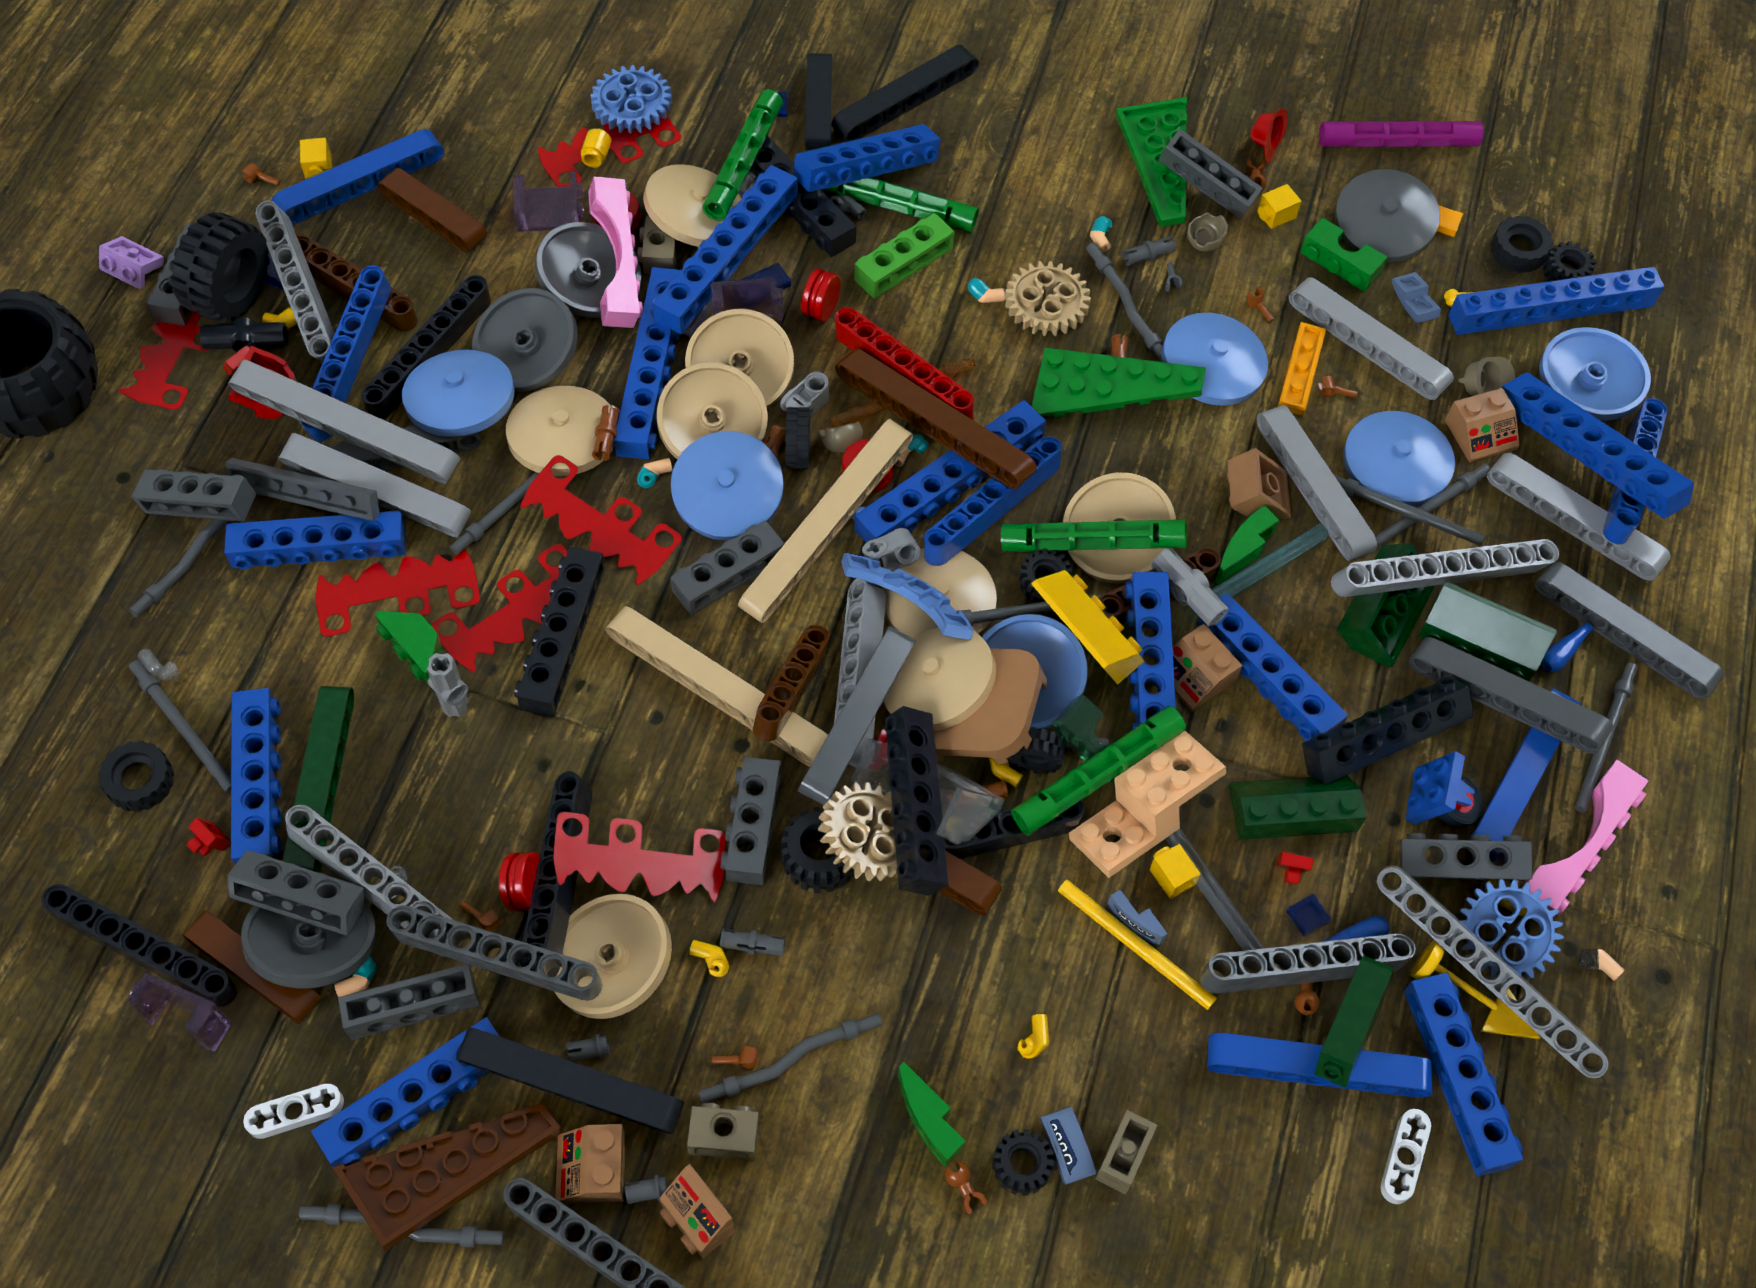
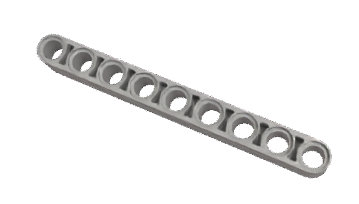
M242 360L228 382V385L233 390L245 397L439 483L446 484L460 462V457L446 447L251 361Z
M1548 539L1354 562L1332 576L1331 586L1337 595L1350 597L1443 585L1445 581L1458 583L1535 573L1556 562L1559 557V550L1554 542Z
M1393 865L1382 869L1377 879L1378 887L1382 893L1583 1075L1589 1078H1599L1606 1073L1609 1063L1601 1047L1403 869ZM1386 873H1397L1401 877V885L1396 889L1386 887L1383 882V877ZM1413 894H1419L1425 899L1426 906L1419 911L1412 910L1407 903L1408 897ZM1442 916L1449 920L1451 926L1448 931L1440 933L1433 929L1431 922L1434 918ZM1461 939H1469L1475 944V950L1469 955H1463L1456 949L1457 942ZM1493 961L1497 963L1500 967L1498 975L1495 977L1485 976L1481 972V967L1485 962ZM1512 984H1519L1525 989V994L1521 999L1514 1000L1507 996L1506 989ZM1537 1007H1545L1550 1011V1017L1545 1022H1536L1531 1017L1532 1011ZM1563 1030L1572 1031L1576 1035L1575 1041L1570 1045L1560 1044L1557 1041L1559 1032ZM1594 1053L1601 1057L1600 1065L1592 1069L1584 1066L1582 1062L1587 1054Z

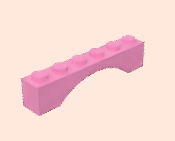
M594 176L588 191L590 214L607 233L616 259L615 277L606 287L600 301L602 326L634 328L637 319L641 318L643 305L642 302L638 301L640 280L636 279L635 275L638 262L637 257L633 256L635 236L631 234L630 230L632 226V213L628 212L630 192L626 190L625 179Z
M1619 760L1613 763L1594 788L1592 794L1594 805L1593 824L1583 848L1569 858L1539 866L1532 874V880L1527 881L1530 883V893L1538 889L1542 890L1539 897L1541 901L1549 898L1552 899L1547 908L1549 911L1559 910V913L1556 914L1557 916H1560L1570 903L1566 899L1569 892L1576 894L1586 879L1581 877L1584 871L1591 872L1600 861L1601 857L1597 855L1598 851L1601 848L1606 851L1615 840L1616 835L1612 833L1616 827L1622 829L1631 817V814L1627 812L1630 806L1636 808L1646 796V793L1642 790L1648 783V780Z

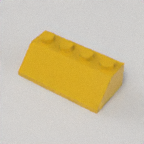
M1066 570L1036 579L1031 583L1117 685L1145 662L1139 654L1143 650L1132 636L1126 639L1120 633L1124 627L1113 615L1109 619L1102 612L1106 608L1095 594L1090 598L1084 590L1088 586L1077 574L1071 577Z

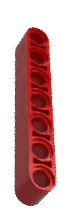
M845 307L835 313L836 338L852 351L855 348L864 351L974 420V397L968 390L855 309Z

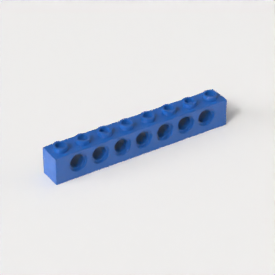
M770 165L764 173L762 172L758 176L752 188L744 192L741 201L729 210L723 222L715 226L712 235L700 244L695 255L686 260L683 269L678 275L673 276L666 289L654 298L652 307L656 322L682 335L797 197V177L773 165Z
M652 267L618 419L617 436L614 438L616 456L649 460L651 449H656L657 433H655V429L657 427L658 402L665 382L668 383L671 379V366H669V363L675 359L676 346L673 343L674 339H679L680 334L655 321L652 304L654 298L666 289L670 279L673 276H677L681 270Z
M1648 267L1459 294L1456 296L1448 316L1456 335L1653 307L1664 289V285L1656 268Z
M1528 372L1502 386L1515 408L1516 418L1582 462L1586 467L1601 475L1605 480L1617 486L1628 496L1633 497L1646 506L1650 511L1666 519L1690 504L1694 482Z
M1023 400L986 425L985 428L1021 451H1024L1044 437L1046 420ZM950 450L857 513L854 519V531L866 543L891 533L898 528H905L911 532L917 527L919 522L936 515L939 509L948 502H955L961 493L969 488H975L989 474Z

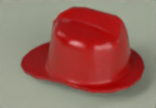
M1279 109L1276 113L1267 112L1261 114L1250 130L1252 141L1264 148V157L1267 163L1271 162L1277 147L1284 137L1288 120L1285 109Z

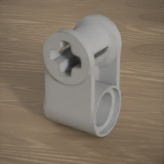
M821 372L810 373L796 387L784 395L780 402V408L783 411H787V407H810L811 419L829 401L828 377Z
M905 528L895 529L882 537L870 540L862 548L866 558L879 561L883 564V568L891 571L914 563L921 554V548L909 530Z

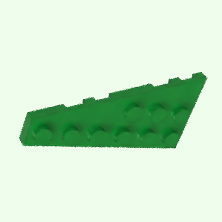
M1187 97L1122 107L1116 110L1115 116L1159 227L1182 224L1186 217V180L1158 160L1179 129L1186 133Z
M1045 348L1032 408L1042 417L1054 415V418L1063 417L1065 416L1064 413L1070 412L1090 413L1124 408L1125 404L1132 403L1145 405L1150 404L1152 400L1167 399L1172 401L1200 397L1206 367Z

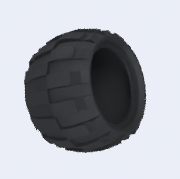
M6 289L0 292V434L18 439L24 436H34L36 438L48 435L51 431L60 427L64 428L75 421L74 418L81 411H85L92 401L90 397L92 396V391L96 390L98 376L94 346L81 322L56 300L34 290L23 292L19 289ZM41 360L31 369L16 376L5 378L16 366L29 361Z

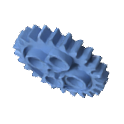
M634 65L631 66L630 70H626L624 66H621V72L612 69L613 75L610 76L604 73V80L597 79V86L592 87L593 94L590 96L592 110L595 112L596 119H601L602 125L608 123L610 130L617 126L619 133L624 128H628L629 134L632 133L633 128H637L639 133H641L644 126L651 130V123L660 125L659 118L666 119V112L671 111V87L668 86L666 79L662 80L660 73L654 75V69L645 72L644 66L639 70H635Z
M1499 879L1497 889L1488 882L1485 884L1486 893L1478 888L1475 889L1474 894L1477 900L1469 897L1465 899L1470 909H1459V913L1466 917L1461 922L1479 939H1481L1479 936L1480 926L1483 924L1491 926L1494 931L1493 940L1490 942L1482 941L1492 949L1506 931L1502 926L1513 923L1520 910L1526 908L1527 913L1513 928L1516 936L1511 935L1507 937L1496 954L1519 975L1522 976V972H1524L1529 979L1534 978L1533 968L1541 973L1545 972L1546 970L1542 962L1554 963L1555 960L1549 953L1561 951L1557 945L1553 944L1554 940L1564 938L1563 935L1555 933V928L1562 926L1563 922L1553 921L1552 919L1553 916L1559 913V910L1549 911L1547 908L1552 899L1549 898L1541 901L1539 897L1542 890L1538 889L1530 893V883L1528 882L1519 889L1516 879L1511 880L1509 887H1506L1503 879ZM1500 900H1507L1512 904L1513 912L1511 916L1506 917L1499 913L1497 905ZM1528 919H1532L1539 924L1540 931L1537 936H1530L1525 931L1524 924ZM1466 939L1467 943L1460 950H1470L1472 953L1475 950V944L1473 941ZM1509 944L1518 946L1521 951V957L1517 962L1509 960L1505 954V949ZM1493 961L1485 962L1481 967V971L1486 967L1489 968V977H1495L1500 972L1499 965Z

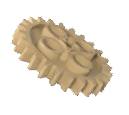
M1039 261L1036 268L1030 263L1028 264L1027 271L1019 268V275L1013 273L1012 281H1008L1005 291V308H1009V316H1015V324L1023 322L1024 330L1029 326L1033 327L1032 334H1035L1038 329L1042 330L1043 336H1046L1047 331H1052V334L1057 336L1059 329L1066 334L1068 326L1075 330L1077 322L1083 323L1084 316L1088 314L1091 298L1089 297L1090 289L1086 288L1087 282L1080 281V273L1072 275L1071 267L1067 270H1062V263L1057 268L1053 267L1052 261H1049L1048 266H1044Z
M857 782L850 788L846 785L843 786L839 792L836 791L823 806L824 811L819 816L823 823L818 827V830L826 833L820 842L830 844L825 853H835L837 857L833 863L836 865L843 862L845 864L843 872L845 873L851 868L854 869L856 879L862 873H865L867 881H871L875 876L879 881H882L887 875L890 878L897 873V860L894 844L891 791L883 795L880 785L874 791H871V786L868 782L862 788H860Z

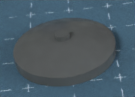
M1392 169L1372 170L1352 179L1340 193L1335 208V224L1344 230L1342 240L1355 252L1367 244L1387 256L1386 262L1404 261L1424 251L1433 240L1440 220L1439 206L1431 190L1416 177Z
M587 222L567 223L551 230L543 238L535 257V273L542 290L549 291L559 297L573 314L601 318L600 301L606 287L613 281L616 273V259L613 246L602 226ZM637 258L638 264L635 275L636 279H639L641 282V268Z
M537 288L515 290L497 299L483 313L474 331L472 350L486 352L500 359L508 367L512 375L515 392L535 390L557 378L571 361L577 345L578 332L576 321L566 304L553 293Z
M365 903V910L346 936L253 906L242 925V950L249 966L258 975L272 983L291 988L326 986L350 976L368 959L375 943V920L371 909Z

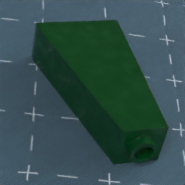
M1362 956L1321 1050L1315 1075L1346 1088L1380 1014L1394 967Z

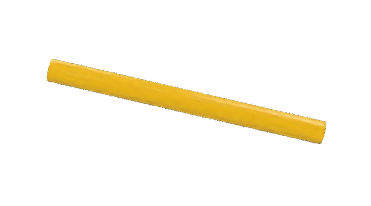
M1068 879L1058 889L1060 894L1206 1010H1209L1217 1000L1216 996L1207 991L1202 985Z

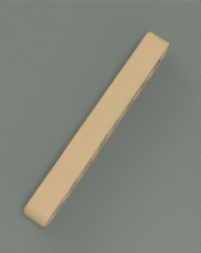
M888 419L745 591L738 603V607L759 622H766L906 451L913 439V434L893 420Z
M623 607L606 626L607 634L615 642L753 730L757 708L765 696L763 692L630 607ZM793 712L778 738L770 742L803 764L811 767L828 734Z

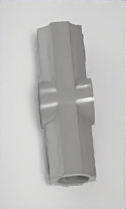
M1172 548L1164 549L1153 560L1152 567L1157 572H1168L1171 593L1177 602L1181 605L1188 604L1208 626L1216 625L1227 615L1229 608L1210 589L1209 581L1204 573L1199 569L1192 570Z
M435 653L428 659L429 666L427 671L430 676L428 685L436 692L441 708L448 717H461L468 711L467 704L469 700L466 694L469 687L461 680L452 656L448 653Z

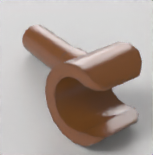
M253 163L242 170V173L245 174L243 179L249 184H252L257 178L276 186L280 184V180L265 175Z
M1257 287L1255 296L1248 291L1247 305L1251 308H1257L1267 322L1271 323L1274 318L1263 303V289Z
M1332 376L1322 377L1323 383L1318 384L1320 393L1324 397H1330L1334 394H1341L1352 398L1357 397L1358 392L1335 386Z
M466 901L461 902L460 908L472 915L483 930L491 932L501 925L498 916L492 909L482 914Z
M743 1046L740 1056H712V1064H733L747 1070H752L757 1064L759 1053L753 1047Z

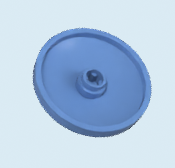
M1196 313L1180 319L1170 328L1162 345V362L1206 367L1202 394L1200 397H1193V399L1207 404L1225 406L1241 403L1252 397L1259 390L1267 374L1268 358L1259 338L1241 322L1222 314Z
M1574 328L1560 333L1547 345L1539 364L1541 382L1600 421L1619 419L1634 412L1645 399L1651 383L1648 364L1639 350L1623 337L1598 328Z
M454 350L431 357L417 366L404 383L402 401L408 418L421 430L438 436L458 437L480 432L499 421L509 410L514 399L515 389L508 367L497 357L477 350Z
M1383 411L1363 418L1350 431L1343 449V463L1349 478L1360 482V485L1413 507L1421 506L1445 490L1455 469L1454 452L1446 436L1431 422L1407 412Z
M721 431L697 439L679 456L671 476L672 498L680 517L697 533L717 540L735 539L745 533L752 525H758L765 520L769 523L777 513L783 497V475L777 458L763 442L741 432Z
M1024 614L1013 616L997 623L983 635L982 638L990 649H1020L1030 652L1037 658L1047 678L1046 688L1040 689L1029 730L1031 727H1036L1038 731H1041V728H1051L1064 721L1074 712L1086 691L1088 664L1079 640L1066 626L1046 616Z

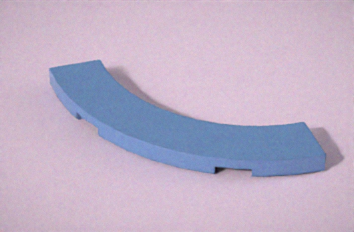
M849 553L843 554L841 563L845 576L877 584L907 598L924 610L935 621L943 636L971 640L974 631L968 619L961 610L956 611L950 605V599L936 588L897 568L896 571H891L880 567L879 561Z

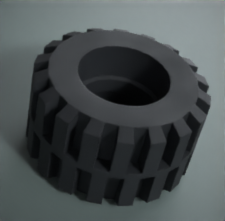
M813 807L812 813H809L807 809L801 811V818L794 816L790 820L791 826L786 825L784 837L781 840L782 864H784L786 875L791 874V881L795 885L801 882V889L808 891L809 887L814 888V893H820V889L826 888L828 893L834 891V885L836 884L839 888L843 887L846 878L851 880L854 875V869L851 868L848 872H843L845 865L843 862L836 865L833 863L837 857L836 855L827 860L819 861L809 858L802 851L807 844L815 840H821L826 834L818 830V827L823 823L819 819L823 812L820 811V807Z

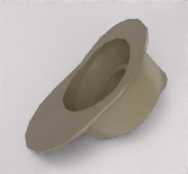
M1500 356L1485 357L1480 361L1469 364L1464 377L1458 380L1460 383H1464L1466 392L1470 396H1475L1502 388L1504 384L1515 379L1514 368L1507 358Z

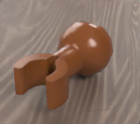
M1248 160L1246 173L1249 175L1248 178L1263 188L1262 192L1266 187V179L1262 175L1265 163L1261 161L1260 166L1256 169L1251 164V160Z
M1315 982L1300 984V992L1294 999L1295 1008L1300 1014L1312 1015L1319 1009V998L1313 992V984Z
M955 1160L950 1162L944 1170V1177L950 1186L959 1189L964 1198L962 1201L963 1211L969 1215L973 1212L969 1206L970 1196L978 1199L981 1206L986 1205L987 1200L983 1194L975 1192L970 1184L969 1167L962 1161ZM951 1164H956V1172L950 1169Z

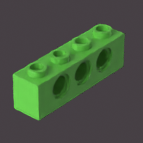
M935 213L927 218H922L916 225L900 232L897 237L889 242L881 244L875 251L867 256L860 257L855 263L854 280L873 299H876L952 250L955 231Z

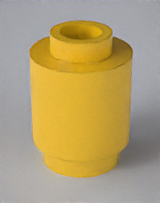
M591 129L587 132L581 149L583 163L589 167L596 168L605 162L611 145V137L604 130Z

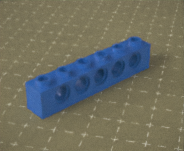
M925 124L801 152L795 154L793 176L797 177V181L808 192H813L932 163L938 160L941 139Z
M401 511L379 512L380 516L374 521L349 515L232 523L226 524L224 554L231 567L248 569L255 566L276 567L280 564L293 563L303 565L319 561L336 562L344 559L364 560L370 557L392 558L396 555H406V524Z
M1133 572L1129 582H1125V599H1130V610L1126 611V626L1131 627V636L1143 649L1139 653L1142 658L1146 655L1152 656L1157 663L1151 666L1144 662L1128 675L1129 683L1134 684V694L1130 695V711L1135 712L1136 723H1132L1131 731L1141 723L1146 722V713L1148 712L1156 714L1167 706H1172L1176 709L1168 572ZM1148 600L1153 604L1154 608L1146 609L1141 605L1140 601ZM1142 628L1152 629L1155 633V636H1145L1142 632ZM1153 684L1158 689V693H1148L1144 685Z
M1227 592L1220 596L1219 599L1229 608V611L1219 623L1214 626H1208L1200 617L1198 618V627L1205 624L1242 664L1240 670L1242 676L1249 678L1258 687L1260 694L1265 699H1269L1278 708L1280 715L1284 719L1290 720L1298 729L1303 739L1308 741L1315 735L1335 729L1346 721L1348 714ZM1225 628H1230L1233 632L1227 631ZM1244 648H1249L1253 652L1246 651ZM1264 668H1268L1274 673L1267 672ZM1284 689H1289L1294 694L1288 693ZM1305 710H1310L1315 715L1308 714Z
M269 688L232 692L231 860L235 865L247 850L265 854L274 859H277V854L282 853L281 838L279 835L277 836V826H281L282 823L281 811L277 807V798L281 797V784L279 779H277V770H281V758L279 752H276V743L281 742V733L279 726L276 725V716H280L281 708L279 699H274ZM262 720L260 724L252 726L255 722ZM262 747L260 751L252 753L256 748ZM263 774L258 780L252 781L255 776ZM263 802L258 808L252 809L256 803ZM263 830L259 836L252 837L256 831Z
M1448 973L1411 981L1403 992L1428 1056L1432 1061V1066L1476 1177L1513 1168L1523 1160L1522 1145L1519 1139L1512 1133L1509 1125V1113L1506 1107L1499 1101L1496 1093V1081L1493 1075L1488 1073L1483 1061V1049L1478 1042H1475L1471 1032V1020L1469 1015L1462 1010L1456 984L1451 982ZM1434 1006L1441 1007L1445 1011L1446 1016L1439 1015L1435 1011ZM1446 1036L1453 1037L1457 1041L1458 1047L1450 1045ZM1459 1066L1466 1068L1471 1078L1464 1077L1459 1071ZM1471 1097L1478 1099L1482 1103L1483 1110L1476 1108L1472 1104ZM1484 1129L1490 1130L1495 1135L1496 1142L1490 1141L1485 1136Z
M487 1017L472 1026V1028L499 1036ZM466 1031L311 1130L332 1167L341 1164L347 1166L360 1162L363 1155L372 1149L375 1151L383 1148L391 1141L393 1135L401 1130L407 1131L415 1127L420 1122L422 1116L431 1110L435 1112L442 1109L449 1103L451 1097L460 1091L464 1093L471 1090L478 1084V1079L489 1073L456 1060ZM445 1071L451 1072V1077L448 1081L436 1083L439 1074ZM415 1090L422 1091V1096L419 1100L407 1102L411 1092ZM386 1109L393 1110L390 1119L384 1122L378 1121L382 1111ZM363 1129V1134L358 1140L348 1141L349 1135L353 1130Z

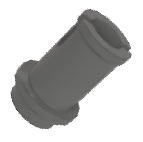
M598 1033L595 1038L567 1042V1050L573 1052L568 1053L569 1060L574 1063L599 1057L602 1060L605 1055H610L607 1035L601 1036Z
M655 1174L653 1179L625 1182V1194L628 1205L652 1199H658V1202H660L659 1198L668 1188L666 1176L660 1177L659 1174Z

